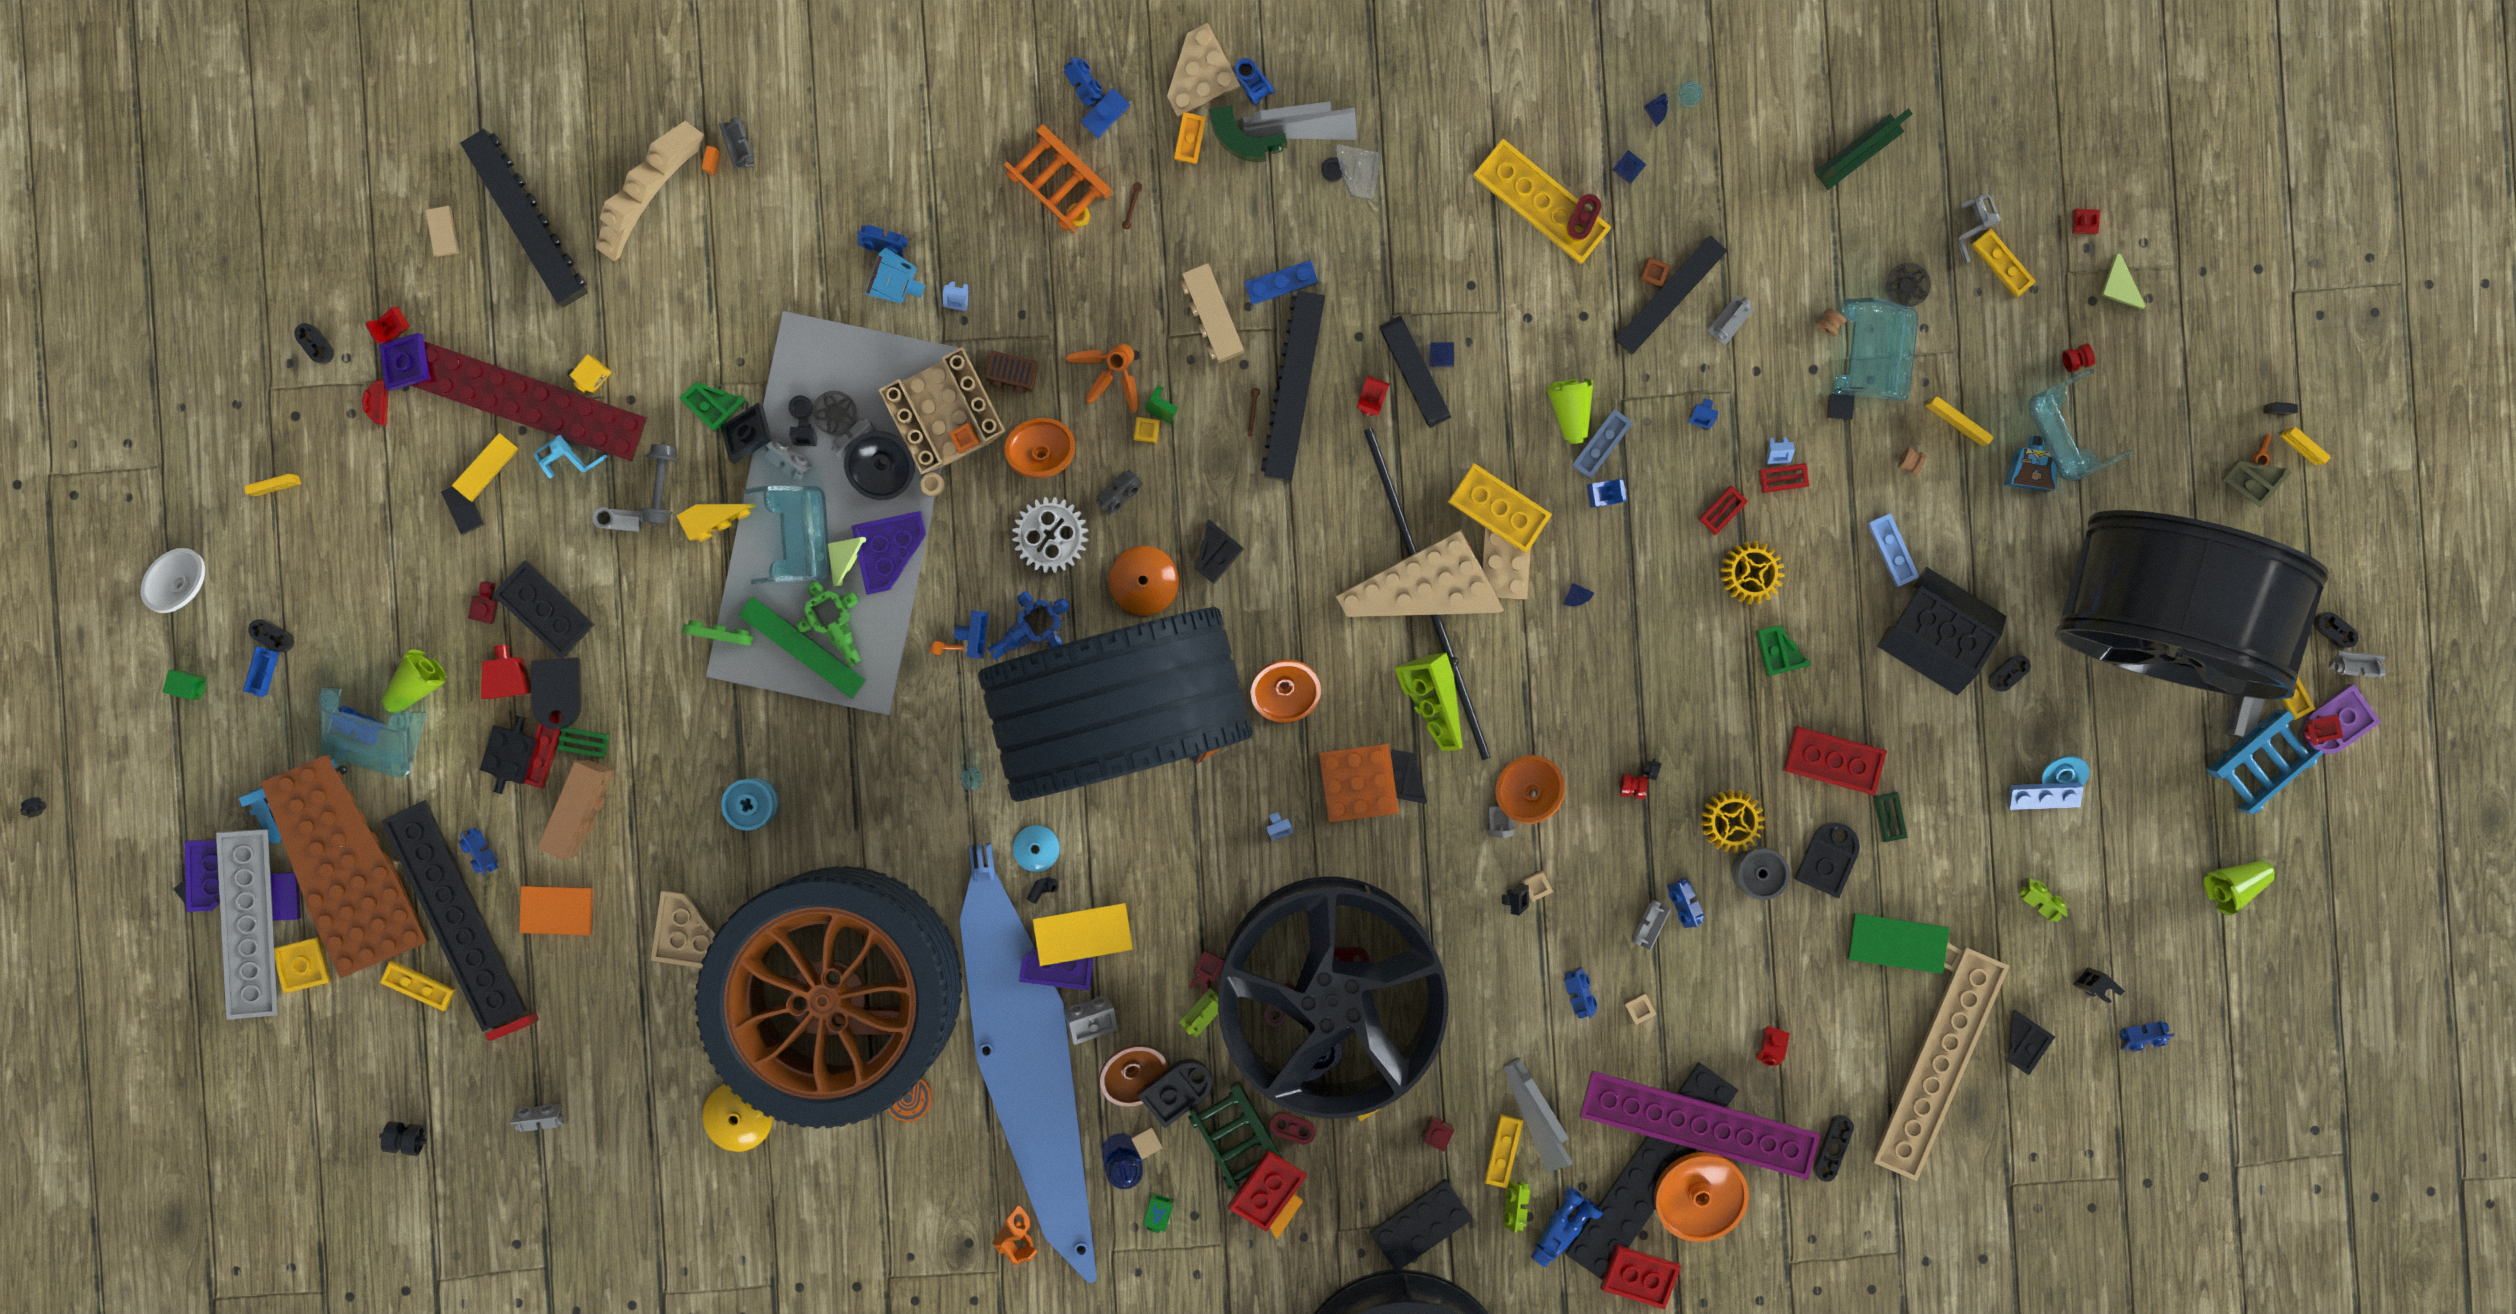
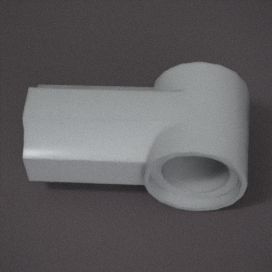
M600 507L592 515L594 524L605 530L641 532L643 527V513L640 511ZM604 513H609L610 521L603 525L600 518Z

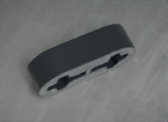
M307 323L298 325L294 335L307 355L314 362L320 364L331 362L334 357V350L318 328ZM305 330L311 331L309 336L313 341L303 338L306 335ZM316 346L325 350L323 358L318 356L319 351Z
M2323 612L2315 617L2314 626L2316 630L2336 646L2350 648L2358 642L2359 636L2357 631L2335 613ZM2330 618L2328 623L2334 628L2324 627L2325 621L2323 620ZM2340 633H2348L2347 638L2349 641H2342L2344 637Z
M254 620L249 625V635L254 640L274 651L287 652L294 645L292 634L268 620ZM263 626V630L269 634H259L260 631L257 627ZM274 637H284L285 645H280V642L274 639Z
M2022 655L2012 656L1989 676L1988 683L1990 688L1998 692L2009 690L2030 671V661ZM2022 661V670H2014L2013 672H2011V670L2016 666L2014 662ZM2005 675H2008L2003 680V683L2005 684L2004 686L1996 685V683L1998 682L1997 676L2004 677Z

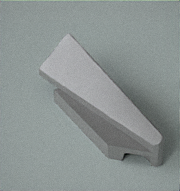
M1330 101L1261 110L1255 112L1254 116L1241 118L1242 132L1253 138L1286 133L1287 139H1357L1355 108L1331 111Z
M1518 1057L1505 1065L1504 1071L1543 1165L1548 1172L1570 1166L1573 1162L1561 1144L1569 1138Z

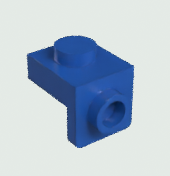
M1623 479L1587 484L1590 508L1626 502V488Z

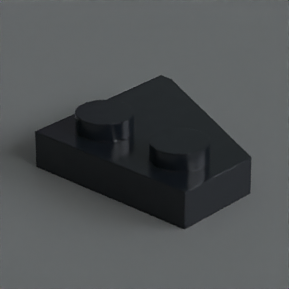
M1209 519L1206 524L1207 529L1204 540H1202L1201 552L1195 569L1215 584L1244 548Z
M1391 749L1397 798L1427 804L1415 754Z
M2014 1010L2012 1013L2007 1061L2025 1074L2030 1075L2055 1036Z

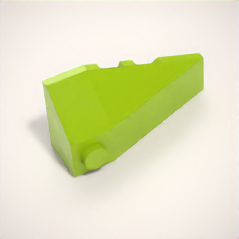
M1447 653L1426 655L1396 666L1395 671L1403 692L1406 696L1410 695L1416 704L1414 709L1418 714L1421 713L1427 721V729L1441 751L1462 749L1454 674Z

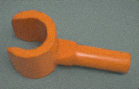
M2266 434L2259 452L2252 455L2251 461L2253 463H2257L2258 458L2262 456L2261 464H2269L2270 457L2266 453L2272 438L2271 435Z
M934 641L931 644L930 653L942 655L943 649L963 650V644H948Z

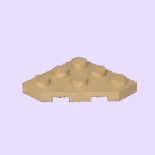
M1208 23L1187 33L1168 91L1167 99L1178 119L1182 117L1183 112L1191 113L1240 87Z
M662 890L651 961L702 968L703 964L701 962L707 953L708 946L714 942L712 939L716 935L715 931L686 893Z

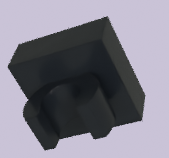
M799 418L798 427H790L789 436L792 444L796 446H817L818 438L814 428H811V424H809V419Z
M1519 884L1514 890L1508 889L1507 895L1502 894V904L1511 905V914L1520 916L1529 907V885Z

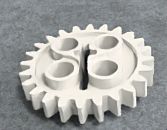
M1044 497L1043 504H1040L1036 499V507L1034 508L1027 504L1029 512L1026 514L1020 511L1019 513L1023 519H1015V522L1020 527L1012 529L1013 532L1018 533V537L1012 540L1020 543L1015 550L1023 551L1020 559L1028 557L1026 565L1030 566L1032 563H1035V570L1037 571L1043 566L1044 573L1048 572L1049 567H1052L1053 572L1057 573L1058 566H1061L1065 571L1067 562L1074 566L1073 558L1081 559L1078 551H1086V548L1081 545L1082 542L1089 541V539L1083 537V534L1089 532V530L1081 527L1086 523V520H1078L1082 513L1080 511L1073 513L1075 508L1073 504L1066 508V500H1063L1059 505L1056 497L1053 498L1052 503H1049L1047 497ZM1048 512L1053 513L1055 517L1051 525H1045L1042 521L1044 514ZM1063 518L1064 522L1054 532L1056 538L1054 540L1049 539L1042 551L1038 552V547L1048 537L1045 534L1046 531L1052 532L1058 521ZM1064 527L1072 528L1073 535L1070 539L1062 538L1061 531ZM1033 531H1038L1040 534L1039 542L1031 544L1028 540L1029 534ZM1052 545H1056L1059 549V553L1055 558H1049L1047 555V549Z

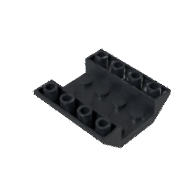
M1925 567L1913 586L1917 590L1896 624L1888 627L1877 647L1958 696L1979 674L2000 640L2007 616L1930 568Z

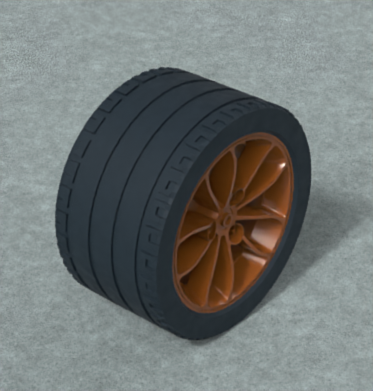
M1209 607L1136 624L1023 655L981 669L978 673L981 689L985 691L983 697L989 719L993 721L991 727L997 749L1000 748L1001 751L999 756L1005 779L1009 780L1007 786L1011 799L1019 802L1071 790L1206 753L1251 738L1253 729L1250 719H1247L1246 716L1248 710L1242 689L1239 690L1238 684L1240 681L1234 659L1231 660L1230 657L1232 651L1226 630L1222 628L1224 622L1220 609Z
M850 866L820 868L797 875L749 899L746 904L741 905L728 917L729 921L722 924L720 930L712 939L714 942L708 946L707 953L701 962L703 967L698 972L699 979L698 983H696L698 992L695 995L697 1006L695 1015L698 1016L696 1024L701 1033L699 1035L700 1041H703L705 1045L703 1047L704 1052H707L710 1058V1064L715 1066V1072L717 1075L720 1074L725 1086L729 1085L732 1089L731 1092L741 1097L743 1103H749L752 1105V1109L755 1111L758 1109L766 1117H775L774 1120L788 1122V1125L792 1126L799 1124V1127L805 1128L808 1126L814 1129H819L821 1126H825V1128L843 1127L848 1123L856 1124L859 1121L870 1119L873 1114L878 1115L893 1106L896 1101L902 1099L935 1062L945 1048L946 1042L950 1039L956 1025L955 1020L959 1015L962 1000L960 998L962 993V973H959L961 964L958 959V951L954 949L953 944L955 942L949 934V929L947 926L944 927L942 923L944 920L935 912V908L933 906L930 907L927 904L928 901L925 898L923 899L915 889L911 890L908 888L909 885L903 884L897 878H889L887 874L879 873L872 869L866 871L862 867ZM829 924L824 939L823 960L813 963L806 958L787 935L789 932L804 926ZM843 927L854 929L864 935V944L861 951L850 965L835 960L834 957L835 939ZM775 943H780L786 949L799 968L800 972L795 979L778 975L765 966L769 953ZM874 944H877L892 963L898 978L897 982L863 983L862 978L857 973V969L863 963ZM831 971L839 973V982L831 981L829 976ZM763 981L789 990L790 995L787 1002L767 1009L763 995ZM878 991L898 993L901 997L899 1016L894 1019H886L868 1012L864 1009L866 994ZM798 996L806 1000L805 1008L797 1005L796 998ZM789 1012L794 1015L799 1023L783 1039L770 1017ZM835 1013L844 1015L845 1024L836 1022ZM857 1020L874 1028L893 1032L883 1049L866 1063L861 1058L850 1028ZM806 1029L817 1034L814 1060L801 1054L790 1045ZM839 1034L853 1061V1065L841 1066L825 1063L828 1035Z

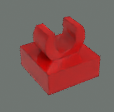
M2073 210L2072 234H2098L2100 210Z

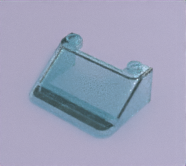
M1876 297L1844 299L1842 315L1846 320L1854 322L1848 375H1839L1835 378L1833 393L1891 401H1905L1909 397L1918 328V314L1916 310Z
M322 687L318 700L320 752L324 756L329 754L332 757L331 759L391 776L402 777L407 775L412 767L426 712L397 711L390 718L389 725L338 711L341 688Z

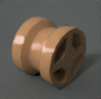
M1827 308L1823 319L1819 320L1816 326L1824 333L1836 337L1839 333V327L1844 325L1847 320L1839 312Z
M1907 447L1899 460L1898 468L1902 470L1908 469L1911 474L1917 475L1925 463L1926 454L1914 452L1913 448Z

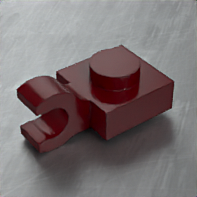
M481 581L479 586L480 596H472L468 619L490 624L494 623L498 600L492 599L495 583Z

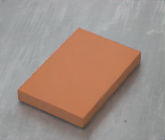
M521 886L519 933L591 935L593 888Z

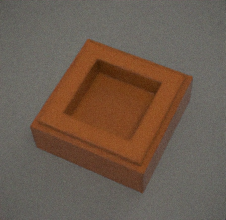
M1648 257L1639 280L1662 288L1670 265Z

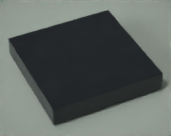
M759 403L721 425L728 458L733 464L772 441L764 408Z

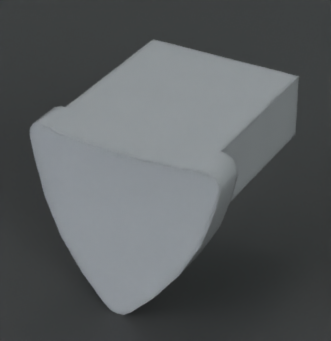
M1488 806L1489 830H1487V835L1497 838H1507L1515 835L1513 820L1506 816L1499 806Z

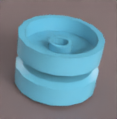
M756 777L738 780L730 785L724 792L721 802L722 813L727 822L736 829L744 831L755 830L772 822L778 814L780 805L779 795L774 786L765 779ZM750 799H751L750 804L753 805V808L749 806V800H750Z

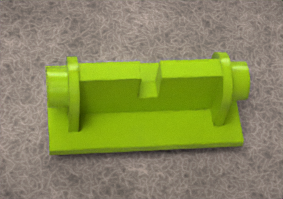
M2029 877V886H2023L2018 893L2021 895V898L2033 908L2040 902L2042 903L2037 910L2048 920L2058 922L2062 917L2061 913L2065 917L2068 916L2065 901L2058 895L2053 896L2050 894L2042 882L2038 880L2035 882Z
M1209 988L1180 1020L1179 1023L1185 1027L1184 1030L1188 1034H1192L1197 1038L1218 1014V994Z
M1509 1180L1505 1191L1506 1203L1502 1216L1503 1226L1517 1233V1230L1523 1231L1527 1224L1528 1209L1521 1208V1204H1529L1531 1188L1528 1187L1529 1183L1519 1182L1517 1184Z

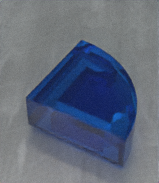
M1665 93L1644 106L1656 127L1661 124L1667 114L1668 99Z
M1572 583L1563 605L1571 607L1582 605L1592 598L1594 592Z

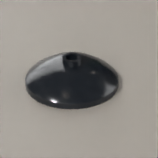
M870 431L858 436L849 445L844 457V470L848 481L860 494L874 500H889L901 495L909 487L915 473V462L909 447L899 437L885 431ZM884 458L887 464H882L879 459Z

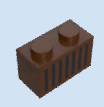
M991 350L985 378L990 381L991 386L1004 388V385L1013 386V391L1026 394L1027 390L1033 391L1039 363L1035 360Z

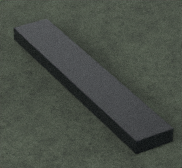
M1710 235L1615 338V341L1633 355L1728 250Z

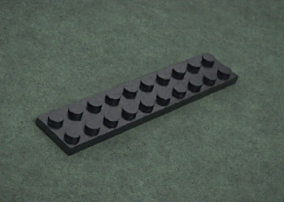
M421 801L382 820L381 823L482 1032L527 1011L427 801Z
M1698 1062L1677 1094L1727 1107L1738 1092V1089ZM1646 1136L1599 1203L1598 1207L1603 1211L1602 1216L1599 1219L1589 1218L1565 1254L1602 1280L1615 1245L1629 1248L1654 1212V1191L1663 1171L1675 1160L1695 1153L1697 1149Z

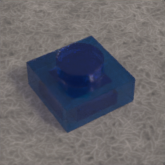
M1628 150L1613 168V171L1631 184L1647 164Z
M1431 342L1430 367H1453L1454 342Z

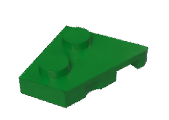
M695 382L679 397L713 432L746 402L741 396H735L717 388L713 389L699 382Z
M1780 625L1755 631L1766 676L1811 666L1810 661L1802 656L1797 650L1798 646L1788 638L1787 633Z

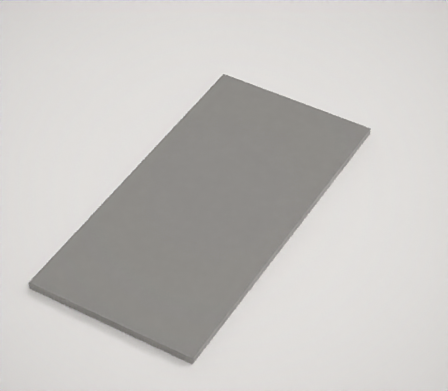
M786 311L782 312L763 408L771 439L783 440L792 451L804 456L813 467L804 472L805 476L800 482L798 480L794 481L781 471L785 465L784 462H782L780 467H776L764 458L765 455L762 451L766 445L753 452L742 504H756L757 507L750 510L751 514L738 521L717 625L726 626V631L734 633L735 628L749 631V636H753L752 645H742L714 639L706 677L890 715L936 496H928L922 492L920 480L926 473L921 474L915 463L913 480L901 495L889 500H874L865 497L850 484L845 474L844 463L834 455L831 448L833 443L844 434L851 438L853 435L849 429L865 417L878 431L892 433L903 440L878 389L898 379L904 381L943 361L942 357L959 349L958 347ZM795 396H805L813 403V413L807 419H809L811 428H814L818 438L817 446H796L792 444L789 436L790 427H798L799 419L793 417L789 412V402ZM884 458L879 459L882 464H887ZM942 467L930 472L941 475ZM922 511L926 536L891 590L866 595L858 556L850 571H847L845 574L843 585L833 587L828 543L854 539L852 525ZM817 581L823 587V593L826 591L840 594L842 598L843 595L854 592L859 602L852 608L847 607L851 614L847 624L853 634L851 637L854 642L852 643L862 661L855 663L856 665L850 668L866 679L854 698L851 699L739 617V613L750 598L755 597L798 629L796 626L797 621L804 616L808 617L804 611L806 602L814 598L810 596L807 585ZM831 598L814 608L820 623L824 626L835 622L841 617L835 601ZM813 626L811 630L802 632L848 666L840 649L837 650L835 645L831 644L826 633L815 631Z

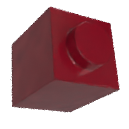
M1431 1115L1421 1134L1423 1142L1444 1152L1454 1133V1129L1451 1124Z

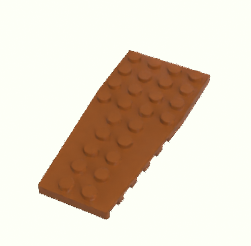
M328 754L262 781L261 785L310 916L339 977L342 978L425 944L429 939L401 878L386 852H382L377 843L379 840L376 834L370 831L365 822L367 819L364 813H360L353 801L355 798L352 792H348L341 780L343 777L340 771H336L330 761L332 757Z

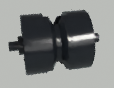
M389 1121L385 1125L383 1133L379 1134L381 1150L388 1153H397L401 1150L402 1154L418 1156L423 1145L427 1143L425 1127L423 1125L409 1124L406 1127L404 1123Z

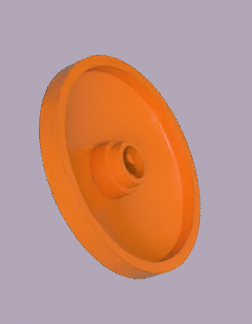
M1708 1152L1691 1153L1675 1160L1663 1171L1654 1191V1205L1662 1224L1673 1235L1692 1242L1711 1241L1729 1233L1743 1218L1749 1202L1747 1182L1736 1164L1726 1157Z

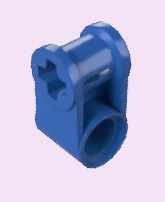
M1243 58L1236 63L1235 76L1254 106L1258 105V101L1266 95L1274 93L1270 82L1251 59ZM1247 66L1252 70V73L1248 76H1243L1240 74L1239 69Z

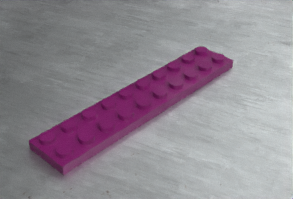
M1593 1070L1590 1074L1579 1114L1581 1118L1807 1180L1821 1135L1808 1129Z

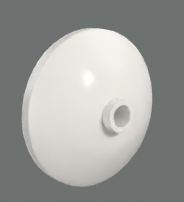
M178 548L168 551L156 559L145 573L141 583L140 592L143 603L149 609L158 613L172 612L188 604L197 595L204 581L205 565L201 556L191 549Z

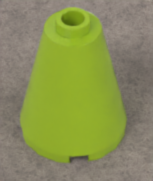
M1584 378L1583 383H1579L1577 379L1553 382L1552 385L1547 384V393L1564 440H1569V444L1582 443L1583 438L1588 437L1593 379Z
M416 649L409 650L401 660L382 696L383 707L391 713H401L445 683L444 679L447 676L443 667L434 658L428 660L423 657L425 655L424 652Z
M2262 860L2213 870L2207 873L2208 876L2204 877V889L2209 900L2214 899L2218 904L2216 906L2218 911L2225 915H2233L2239 912L2274 881L2275 871L2269 863Z

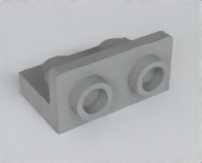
M1108 996L1097 997L1091 1001L1076 1004L1063 1010L1074 1045L1118 1030L1114 1008Z

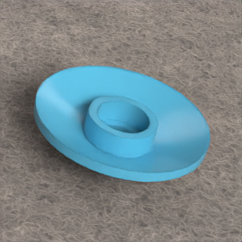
M2063 756L2053 760L2045 767L2041 775L2042 784L2080 782L2083 786L2089 778L2090 770L2083 759L2076 756Z
M1032 825L1024 828L1018 833L1013 843V854L1017 863L1024 869L1032 872H1040L1050 868L1056 862L1060 851L1056 835L1049 828L1041 825ZM1033 845L1039 846V853H1033L1031 847Z

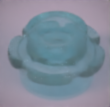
M968 768L967 771H963L960 775L962 787L973 791L979 789L983 782L982 773L978 772L976 768Z

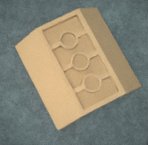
M963 347L942 357L943 361L904 381L898 379L878 389L921 474L947 466L988 445L1006 432ZM967 422H971L981 444L959 454L949 432Z

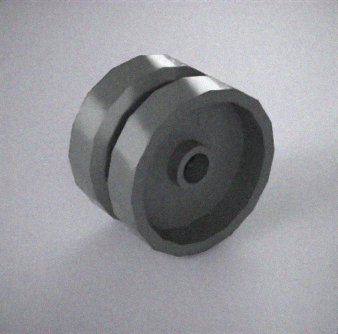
M1762 846L1748 847L1746 851L1739 852L1733 861L1731 869L1732 878L1737 888L1746 895L1759 900L1774 899L1782 894L1788 886L1790 878L1789 865L1784 857L1776 851ZM1761 869H1763V872H1761L1762 876L1759 877L1758 873Z

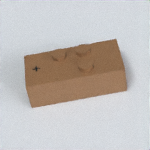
M589 759L574 761L537 849L562 860L578 856L587 833H590L594 828L596 822L594 816L597 811L601 810L605 799L603 795L614 770Z

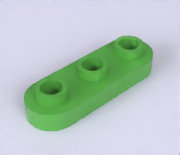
M689 620L688 624L683 623L682 633L742 645H752L753 636H749V631L735 628L733 633L726 631V626L712 624L711 628L702 627L703 622Z

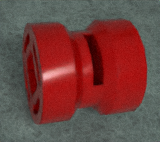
M2086 343L2078 346L2075 350L2071 348L2063 351L2062 360L2066 370L2072 373L2078 371L2080 367L2087 368L2095 364V355L2091 346Z
M1623 773L1619 795L1622 797H1629L1631 795L1636 799L1644 800L1648 785L1647 777L1639 776L1635 778L1631 774Z

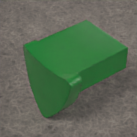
M1157 385L1146 403L1145 410L1171 424L1176 416L1178 407L1160 398L1164 388Z

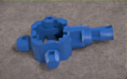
M1024 591L1017 596L1021 607H1025L1024 610L1019 612L1018 622L1008 628V632L1004 634L1002 639L988 647V651L993 653L997 650V652L992 654L993 658L997 660L1012 648L1014 650L1018 647L1022 648L1031 641L1042 642L1047 639L1046 643L1050 648L1062 645V640L1059 635H1055V632L1061 629L1062 620L1058 614H1063L1068 610L1069 604L1064 598L1054 602L1053 606H1051L1049 601L1039 599L1033 603L1031 595ZM1043 606L1055 624L1037 636L1025 618Z

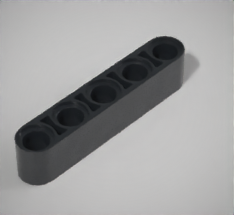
M1399 315L1379 325L1382 336L1428 427L1432 428L1450 419V412L1403 318Z

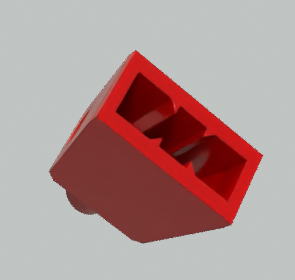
M508 644L493 646L495 660L483 661L481 699L531 694V683L523 658H510Z

